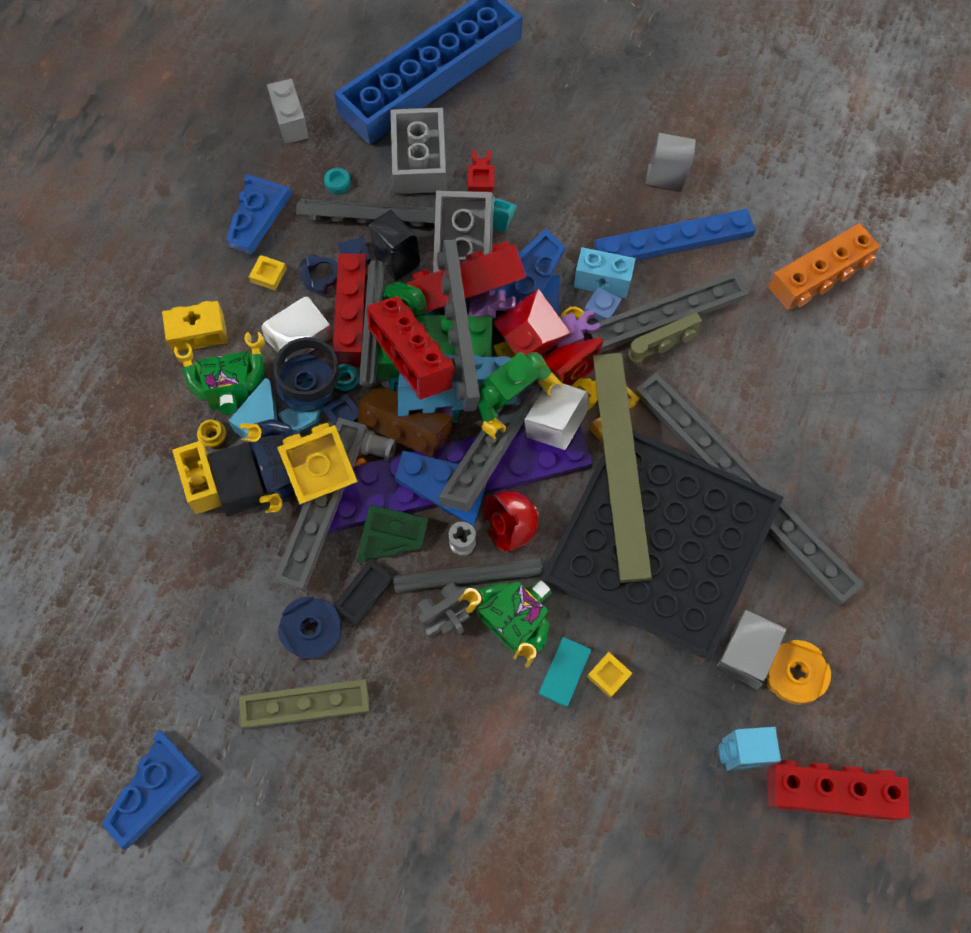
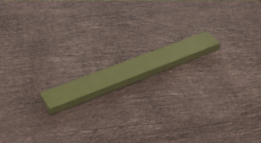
M622 353L593 355L620 583L651 580L652 576Z

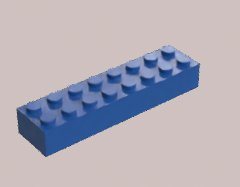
M470 0L336 91L334 97L338 115L369 145L391 130V110L422 109L518 42L522 36V16L504 0Z

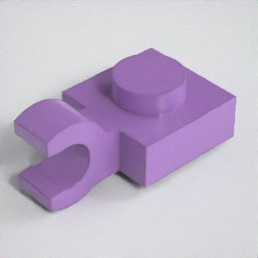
M489 290L472 296L469 300L468 316H492V319H495L497 310L509 311L515 308V297L505 298L506 291L504 290L497 291L496 293Z

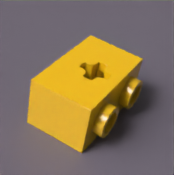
M204 301L198 305L178 306L171 310L162 311L166 342L173 354L175 346L178 352L189 351L186 343L191 346L192 350L228 343L224 314L218 301Z
M200 440L173 449L187 503L197 515L222 506L208 457L209 452L203 442Z

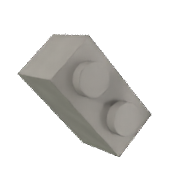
M292 78L267 84L284 145L308 139L305 118Z

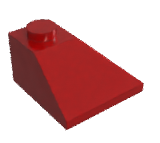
M539 289L516 304L514 309L505 312L493 321L516 355L519 352H522L524 355L531 352L543 355L571 335Z
M598 337L556 348L550 354L544 353L541 356L558 380L563 384L571 386L579 378L584 379L594 371L593 355H601L603 340Z

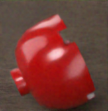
M510 490L500 491L486 497L483 504L484 521L489 520L492 530H487V533L493 544L500 551L516 550L529 543L535 536L539 513L536 506L522 493Z

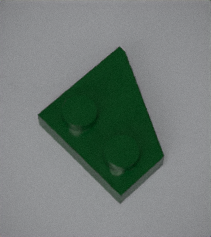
M370 504L356 562H364L381 556L385 557L402 551L422 548L428 517Z

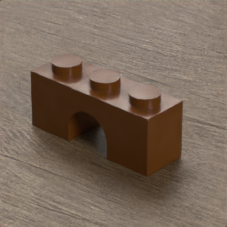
M378 384L359 402L358 423L364 424L367 428L433 458L450 440L453 417L436 409L433 413L423 414V412L398 416V393Z

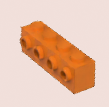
M859 223L776 271L768 288L787 311L797 305L802 307L817 293L821 295L826 293L837 281L844 282L859 268L864 270L872 265L876 260L874 256L881 246Z

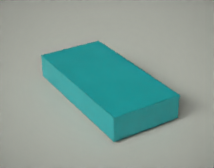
M563 637L538 696L567 708L592 649Z

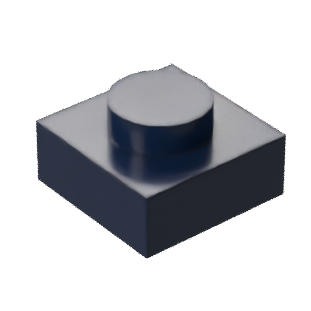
M364 237L338 243L340 254H366L368 265H370L371 259Z
M348 394L343 395L323 408L324 414L333 426L336 425L338 418L358 423L359 409Z

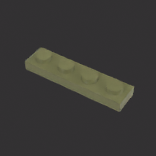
M367 680L240 695V728L245 730L370 713Z

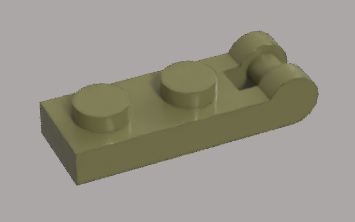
M696 312L634 339L628 353V362L633 366H639L644 362L645 357L656 352L664 353L671 349L674 344L693 340L698 335L702 319Z

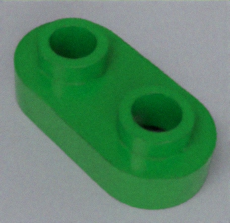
M400 282L387 285L384 288L383 301L399 296L406 306H410L414 317L425 313L426 300L419 288Z

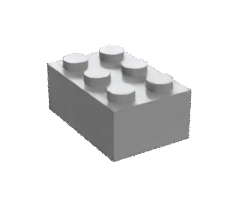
M443 108L391 110L394 194L447 191Z
M436 191L433 272L439 271L437 253L442 252L444 240L456 239L459 263L467 261L465 255L481 250L484 255L492 252L494 208L492 192Z

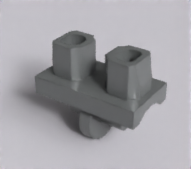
M451 582L443 587L441 591L445 600L435 605L431 599L426 598L417 604L420 614L418 616L429 638L440 631L445 634L451 629H454L458 635L464 632L461 623L470 618L468 612H466L470 602L467 600L459 602L458 599L467 589L466 587L461 589L454 582Z

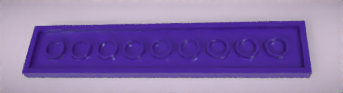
M522 425L488 479L484 495L592 468L593 463L581 426L579 425L569 445L563 450L527 438L526 427ZM477 437L445 444L433 458L460 464ZM419 451L411 452L414 454L430 457ZM401 455L390 457L389 462L382 459L360 466H353L358 482L345 487L328 533L365 525L370 504L406 513L437 507V505L427 499L424 500L395 482V475Z

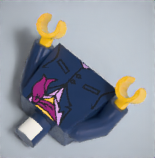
M271 419L254 424L242 423L240 428L248 429V436L241 438V441L250 443L263 489L267 493L272 492L271 495L261 496L260 503L270 502V507L265 513L278 512L282 507V503L295 491L277 447L284 445L283 439L300 434V432L293 430L289 424Z

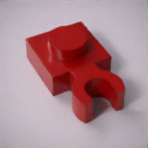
M473 150V165H468V192L494 193V165H491V151L487 150L486 157L481 159L477 157V150Z

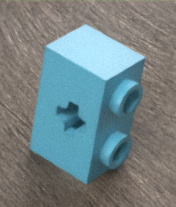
M582 247L576 269L574 288L595 292L597 287L617 297L627 298L636 258Z
M776 728L735 729L722 738V743L719 744V757L721 763L726 765V772L765 769L780 762Z

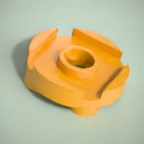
M792 640L779 646L766 676V685L771 692L787 703L795 705L809 704L828 689L831 680V669L822 657L823 653L815 645L802 640ZM796 664L800 665L801 672L805 673V678L800 677L796 680L793 678V674L790 673V668H795Z

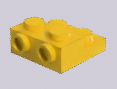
M328 423L318 425L311 429L313 434L301 438L300 434L283 439L284 445L277 447L299 504L309 502L358 482L335 425L329 427Z

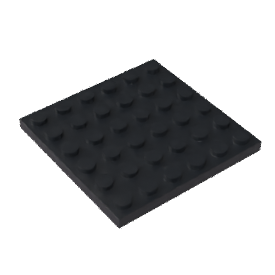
M632 430L651 568V580L620 583L605 455L603 453L541 576V581L710 662L784 497Z

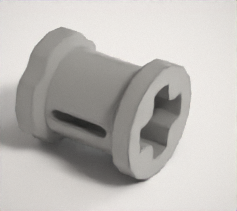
M368 430L362 443L361 454L368 455L370 453L383 457L384 461L389 462L390 457H393L395 454L397 441L376 435L373 430Z
M463 521L453 524L448 533L450 549L459 556L471 554L476 546L475 529L471 524ZM463 535L467 542L462 543L458 536Z

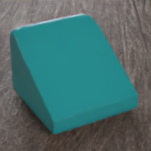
M494 197L493 229L501 232L506 231L517 209L515 204Z

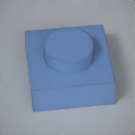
M597 287L585 306L584 312L594 310L595 317L593 318L599 321L610 318L616 313L622 299Z

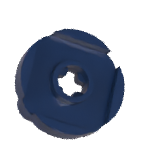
M305 354L295 356L285 362V367L281 370L279 377L283 384L293 390L312 391L323 386L333 373L325 361L323 363L321 360L316 359V356ZM303 378L313 381L309 387L303 388L298 386V384L302 383ZM276 381V388L280 398L293 411L314 410L329 403L332 399L333 390L327 396L316 401H296L286 396Z
M302 597L290 603L282 613L283 617L278 626L279 639L290 654L301 660H314L327 655L341 639L340 617L332 604L325 600ZM305 622L318 623L315 634L302 633L305 629Z

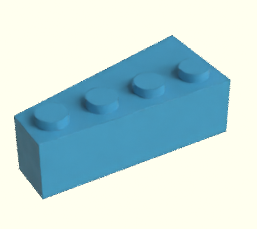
M444 354L446 358L452 360L453 355ZM474 355L478 387L489 375L511 358L506 356L481 357ZM400 373L398 383V416L409 415V410L422 409L423 414L433 413L436 407L451 406L452 410H462L463 402L462 400L458 401L456 395V383L459 382L458 373L453 375L452 389L419 400ZM517 396L513 398L511 401H509L506 405L516 404Z

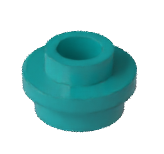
M349 364L339 365V379L335 388L343 392L355 389L359 384L360 378L358 370ZM346 376L351 378L349 381H341Z

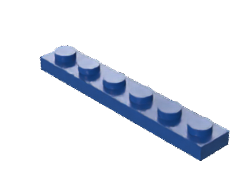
M742 209L595 239L594 248L598 251L636 258V261L752 237L756 229L748 209Z

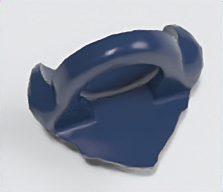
M316 254L303 258L299 263L298 275L305 289L317 295L325 296L328 287L337 282L338 263L327 257L319 258ZM327 263L333 266L334 273L330 278L326 280H311L310 272L319 264Z

